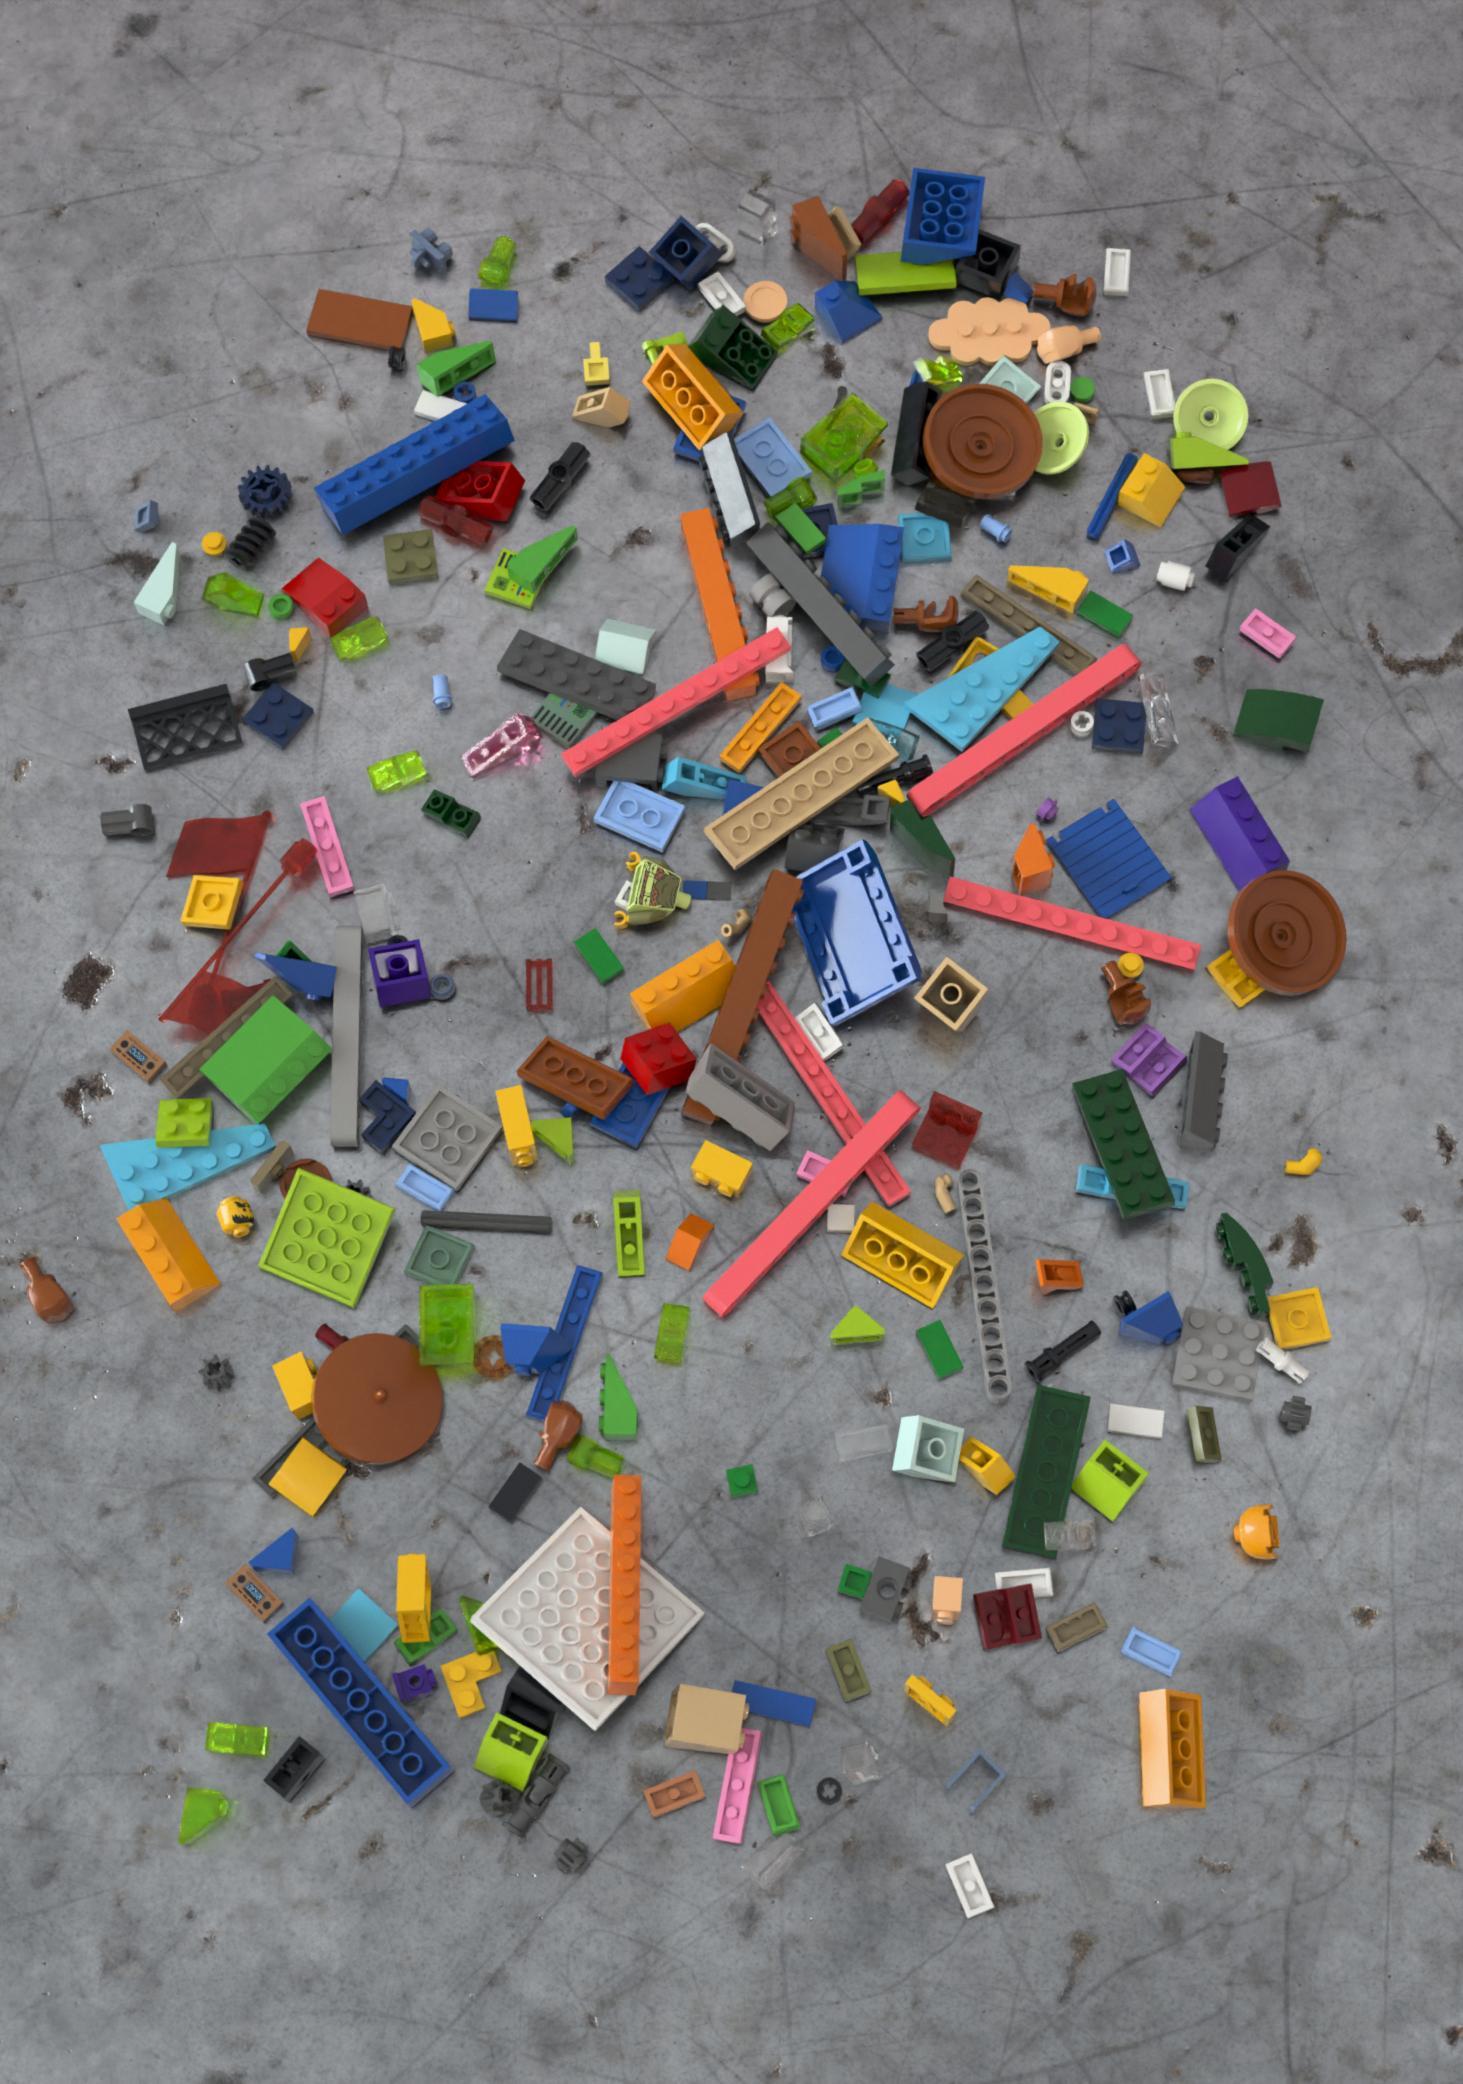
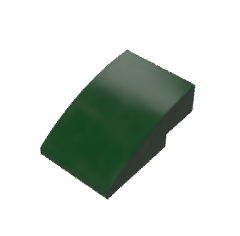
M1247 689L1233 736L1281 750L1283 746L1309 752L1324 699L1287 691Z
M909 799L892 807L890 829L902 846L918 862L937 875L948 880L950 876L954 877L955 857L932 817L929 816L921 820Z

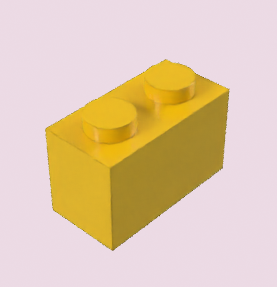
M705 1140L691 1166V1173L697 1182L703 1185H708L709 1183L718 1187L717 1190L728 1197L734 1195L738 1198L753 1172L752 1162Z
M299 1352L272 1365L289 1408L298 1420L312 1414L311 1392L315 1373L318 1371L312 1357L307 1359L302 1352Z

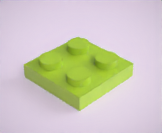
M212 1098L159 1100L155 1138L156 1147L210 1146L213 1113Z

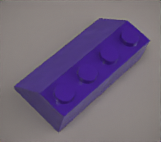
M1238 776L1215 787L1190 808L1192 815L1239 891L1250 881L1263 874L1277 870H1287L1290 862L1289 858Z

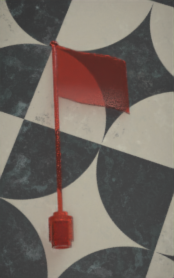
M264 811L262 815L244 818L194 819L186 821L183 825L166 875L167 878L183 874H227L246 871L231 929H226L208 985L203 984L202 987L195 988L188 1009V1018L194 1023L208 1025L209 1021L214 1017L220 994L213 987L268 819L272 818L270 811Z
M301 838L299 842H294L280 859L283 873L164 1013L158 1015L160 1022L170 1020L193 1027L209 1035L256 993V991L233 979L213 974L206 970L287 875L290 877L294 875L301 876L315 859L317 849L313 844L304 838Z

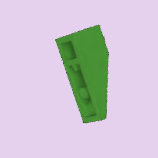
M485 341L436 352L416 365L420 383L438 397L455 387L458 383L465 381L496 362L493 343Z
M573 525L523 548L518 555L512 556L507 565L509 579L534 594L578 540L577 528Z

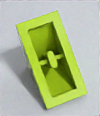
M571 1117L533 1120L530 1123L532 1132L568 1163L572 1164L575 1161Z
M856 1305L853 1306L830 1333L831 1345L885 1340V1329Z

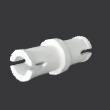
M1267 1337L1260 1342L1256 1349L1258 1353H1261L1274 1363V1368L1278 1371L1283 1370L1296 1380L1298 1384L1302 1383L1310 1372L1308 1368H1305L1292 1358V1353L1288 1350L1283 1351Z

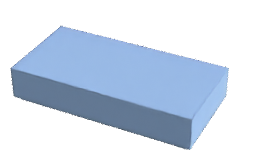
M853 687L806 707L816 731L863 711Z
M410 1163L395 1184L396 1188L435 1211H443L455 1193L453 1188Z
M1132 1627L1120 1653L1171 1678L1183 1651Z

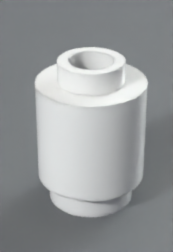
M1162 561L1156 581L1162 582L1161 585L1185 591L1186 587L1191 588L1195 573L1191 572L1192 567L1172 561H1168V563Z

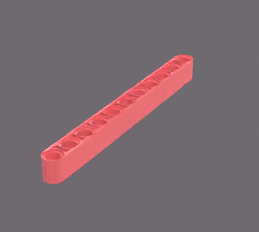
M1126 643L1121 644L914 786L907 793V799L911 801L922 817L929 815L1073 716L1076 712L1092 703L1096 698H1099L1131 676L1141 667V660Z
M902 1090L895 1093L709 1288L702 1300L721 1317L728 1314L842 1194L840 1192H843L909 1124L918 1114L921 1107Z

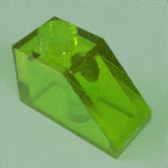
M222 572L207 578L201 600L221 611L258 617L264 594L232 575Z
M187 1787L178 1844L181 1847H190L220 1823L221 1816H225L228 1800L224 1799L225 1794L217 1790Z

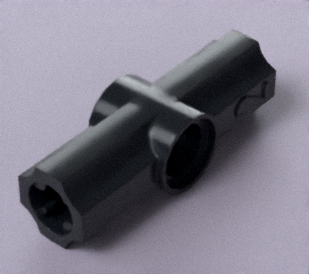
M572 442L559 460L550 464L548 474L530 496V501L542 511H548L560 494L571 487L572 479L590 457V452L584 445L579 442ZM559 474L565 475L562 478H556Z
M975 610L956 625L946 627L941 636L916 653V657L922 667L930 672L948 658L960 655L966 645L989 630L986 618L981 612ZM956 639L958 642L949 643L947 640Z

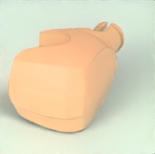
M1074 325L1049 329L1038 338V355L1045 364H1050L1072 355L1080 354L1083 345L1100 342V330L1098 327L1079 331Z

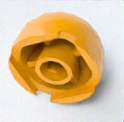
M1272 1503L1259 1504L1248 1508L1241 1515L1239 1525L1234 1526L1235 1541L1241 1542L1243 1550L1249 1556L1256 1559H1277L1279 1553H1274V1547H1279V1529L1277 1516H1271L1270 1509H1275Z

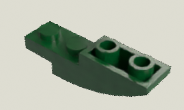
M1222 1213L1218 1221L1219 1223H1216V1230L1219 1239L1223 1238L1226 1248H1223L1224 1260L1226 1264L1231 1265L1232 1271L1243 1269V1271H1240V1277L1243 1287H1248L1250 1296L1247 1297L1250 1312H1255L1257 1320L1267 1318L1270 1307L1265 1291L1271 1290L1274 1283L1268 1265L1247 1231L1228 1213Z

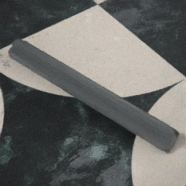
M423 1210L420 1217V1222L423 1226L550 1232L552 1230V1218L549 1216Z

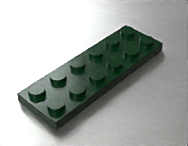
M1123 1069L1072 1083L1073 1092L1123 1220L1175 1206L1174 1196Z
M1037 1384L1003 1538V1547L1056 1559L1091 1399L1090 1396Z

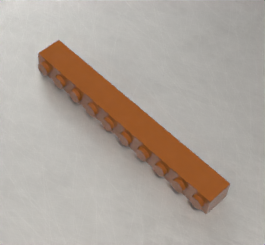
M773 869L770 873L703 1054L712 1043L734 1060L741 1063L742 1057L738 1055L741 1047L746 1048L751 1033L747 1032L750 1022L754 1024L757 1020L760 1009L756 1008L759 998L764 999L769 987V985L765 984L768 974L773 975L778 963L777 960H774L777 950L782 951L787 938L783 936L786 926L791 927L795 917V913L792 912L795 902L799 904L804 893V889L800 888L803 882L802 879ZM689 1094L687 1095L681 1115L709 1126L714 1120L719 1121L720 1117L714 1115L709 1108L700 1102L694 1101Z

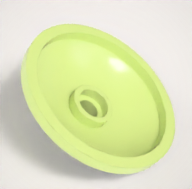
M1219 379L1197 381L1188 386L1179 396L1173 413L1174 427L1176 433L1191 432V436L1199 437L1228 450L1241 439L1248 423L1246 401L1240 391L1226 381ZM1208 411L1213 414V418L1210 421L1204 418L1205 413Z
M1066 402L1046 404L1034 412L1040 424L1043 437L1042 454L1035 471L1041 474L1052 475L1069 469L1080 459L1088 443L1089 426L1084 414L1074 405Z

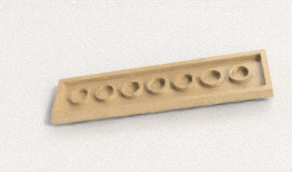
M867 717L706 826L704 833L733 869L736 870L898 760L899 754Z

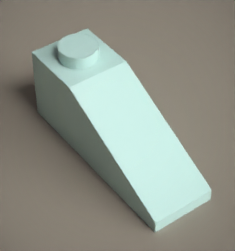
M172 542L134 601L139 614L162 625H165L166 621L171 619L176 612L180 553L176 543Z

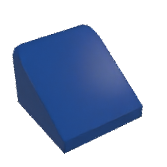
M1013 272L1008 279L1004 295L1027 303L1034 291L1017 272Z
M1126 539L1104 550L1112 573L1140 565L1134 545Z
M382 1078L383 1086L409 1106L411 1094L409 1081L407 1079Z

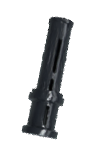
M924 754L918 760L909 763L904 761L898 768L871 777L856 788L859 797L878 791V786L896 780L898 783L905 781L910 784L913 783L914 779L925 775H932L933 769L927 754Z
M1091 1320L1055 1347L1043 1349V1353L1037 1358L1024 1363L1029 1375L1037 1383L1042 1381V1377L1053 1369H1059L1063 1360L1081 1349L1095 1337L1100 1336L1101 1331L1099 1327ZM1081 1336H1083V1338H1082L1081 1340H1079L1077 1343H1075V1344L1072 1345L1071 1347L1067 1348L1068 1345H1070V1344L1073 1343L1075 1340H1077L1078 1338H1080ZM1044 1362H1046V1364H1045L1044 1366H1042L1041 1368H1039V1366H1040L1041 1364H1043Z

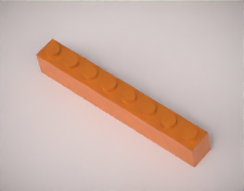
M709 508L680 514V521L716 662L746 646L745 641L748 640L745 625L740 626L739 619L742 618L739 603L735 604L733 597L736 596L734 582L728 581L727 575L730 574L728 560H723L721 553L725 552L722 538H717L716 531L719 530L716 516H711ZM757 671L725 689L726 701L756 695V686L760 685Z
M614 1474L611 1487L607 1694L635 1696L639 1684L642 1476Z

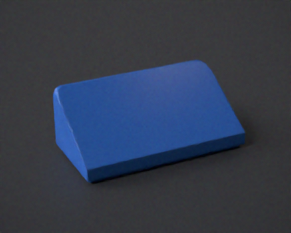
M475 288L469 290V319L517 321L519 306L517 291Z

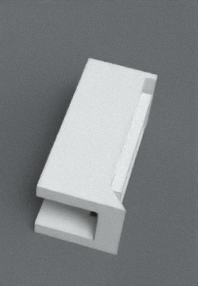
M784 615L767 617L766 633L778 627L790 644L791 651L765 666L766 683H794V672L791 670L792 617Z

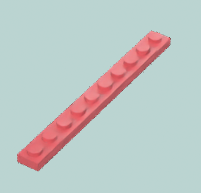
M778 627L564 751L561 753L562 759L572 774L577 777L790 652L791 646Z
M951 876L943 899L944 903L1127 953H1135L1142 957L1193 971L1201 948V944Z
M768 980L765 982V984L769 985L764 999L759 998L756 1008L760 1009L759 1016L847 1145L866 1124ZM884 1150L864 1170L888 1208L911 1195V1190Z

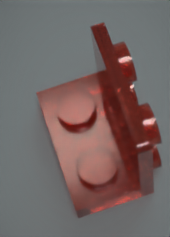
M934 1091L930 1099L929 1109L912 1142V1146L956 1167H960L982 1122L983 1112Z

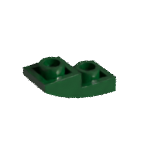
M846 659L834 680L848 688L853 687L856 692L860 689L879 699L891 679V674L886 673L873 686L863 679Z
M435 789L421 808V811L427 816L466 837L470 835L481 818L477 811L457 803L455 798Z

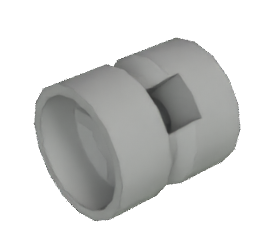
M768 574L761 578L749 593L756 604L760 607L763 606V612L768 617L775 615L786 616L796 604V600L786 589H783L782 584L773 574Z

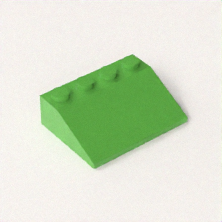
M272 995L199 1070L255 1125L259 1124L317 1066L332 1048L309 1025Z

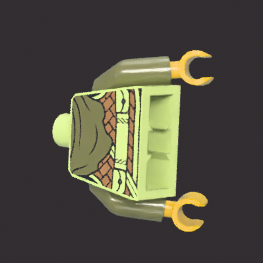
M636 852L629 854L630 859L635 861L634 863L626 862L627 868L635 872L626 910L630 913L626 915L623 911L615 912L614 916L616 918H624L621 923H614L616 928L622 930L627 928L629 923L631 925H641L663 920L674 911L675 906L683 909L688 908L691 895L679 891L681 878L675 874L673 869L663 859L646 856L640 858Z

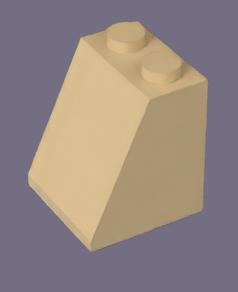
M946 956L914 999L952 1029L963 1032L979 1012L989 989Z
M679 1684L671 1693L663 1747L735 1754L738 1752V1748L743 1747L745 1740V1731H741L742 1720H747L749 1703H745L746 1695Z

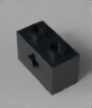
M299 1736L263 1781L286 1801L290 1802L325 1757Z

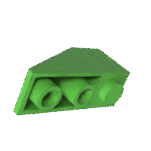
M606 1354V1363H601L600 1378L605 1379V1389H600L599 1401L600 1406H604V1416H599V1432H604L605 1440L637 1441V1407L611 1356Z

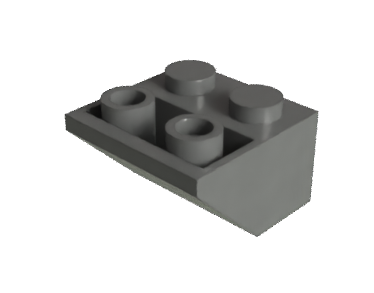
M808 820L790 832L784 868L805 872L839 853L842 849L845 829L839 828L835 824L819 825Z

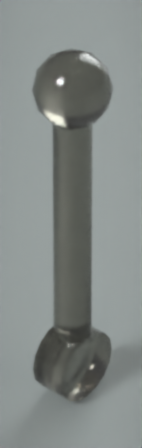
M840 386L837 390L838 397L828 421L824 423L826 430L833 428L832 422L842 398L847 395V388L844 386Z

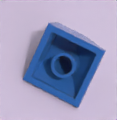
M835 280L815 292V309L841 343L882 320V315L866 295H859L858 284L855 281Z
M1169 1291L1122 1318L1118 1330L1120 1336L1154 1345H1160L1163 1342L1170 1344L1181 1336L1179 1333L1183 1328V1323Z
M501 1323L500 1330L505 1363L517 1375L530 1376V1373L541 1374L571 1350V1344L551 1327Z

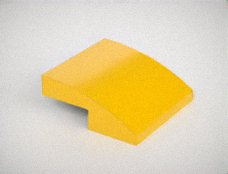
M1231 949L1205 966L1224 992L1239 1008L1265 990L1255 984L1242 971Z
M303 1437L271 1479L269 1485L313 1517L347 1468Z

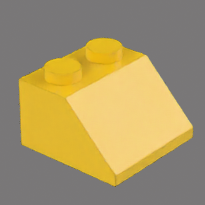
M1143 453L1121 488L1117 505L1161 528L1184 492L1185 486L1165 463Z

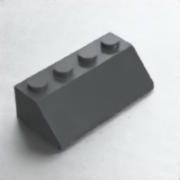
M1195 1031L1190 1047L1179 1148L1211 1152L1214 1143H1219L1220 1128L1216 1127V1119H1221L1223 1103L1218 1102L1219 1093H1224L1225 1078L1221 1077V1070L1227 1067L1228 1053H1223L1224 1043L1199 1031Z

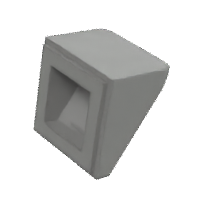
M930 888L927 920L928 922L946 923L948 913L935 889Z

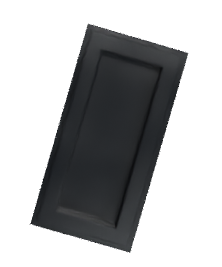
M519 1462L488 1506L489 1509L512 1523L542 1481V1477Z

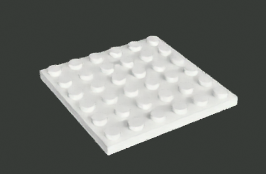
M580 1507L471 1617L470 1622L596 1731L629 1695L607 1694L610 1531ZM641 1558L638 1686L705 1614Z

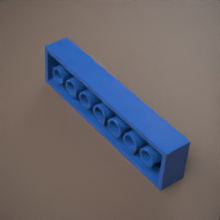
M484 394L397 443L388 446L375 455L366 458L353 467L347 468L331 479L325 480L320 485L314 487L322 509L341 534L344 535L515 440L507 418L489 397Z
M310 1597L267 1633L411 1808L455 1771Z

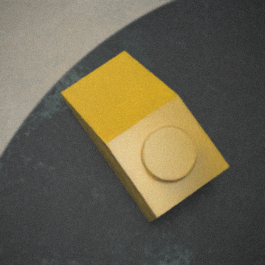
M416 298L411 299L413 313L425 353L453 346L452 336H455L456 332L453 322L447 321L445 312Z
M971 1436L961 1446L959 1463L983 1487L997 1495L1016 1477L1000 1454Z

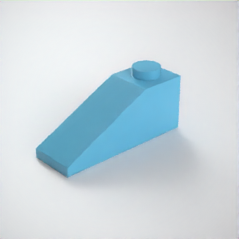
M677 757L664 766L662 790L688 797L724 800L728 780L746 783V776Z

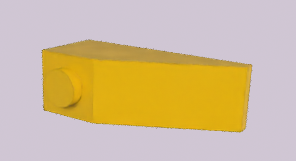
M1010 565L1007 581L1072 614L1086 594L1089 579L1083 573L1058 567Z

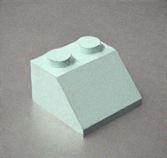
M920 1415L902 1417L892 1471L917 1478L955 1482L964 1429Z

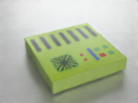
M503 548L484 592L486 595L531 610L542 584L532 594L510 580L507 565L511 557L519 553Z

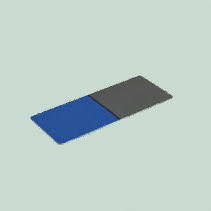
M684 880L683 892L690 894L691 899L731 900L732 883Z

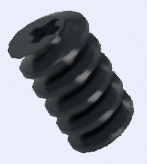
M256 515L246 521L247 525H244L241 528V533L235 536L236 541H232L229 545L230 548L224 552L226 559L240 570H246L245 564L253 567L254 562L250 558L259 559L260 557L256 549L263 552L266 549L261 542L267 544L271 542L267 534L271 536L277 534L267 521Z

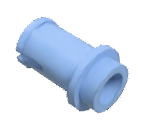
M990 514L985 515L981 520L980 528L997 537L996 540L999 542H1007L1013 533L1009 524L1004 525Z
M446 675L432 677L434 689L433 703L439 709L450 707L453 698L449 694L448 677Z

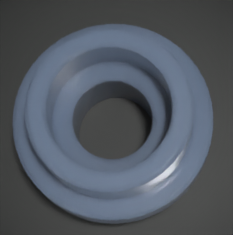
M438 974L430 981V992L437 999H447L455 992V982L447 974ZM442 984L447 985V989L444 991L438 990V987Z

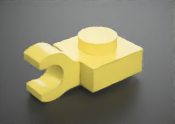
M599 342L590 343L591 359H583L585 386L610 384L608 357L601 358Z

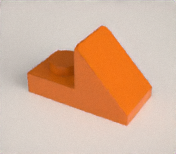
M1044 1259L1035 1261L1043 1295L1056 1289L1078 1290L1084 1287L1079 1261Z

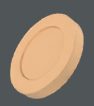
M771 281L754 283L744 294L746 313L752 319L759 322L777 320L784 314L787 308L786 292L780 285Z

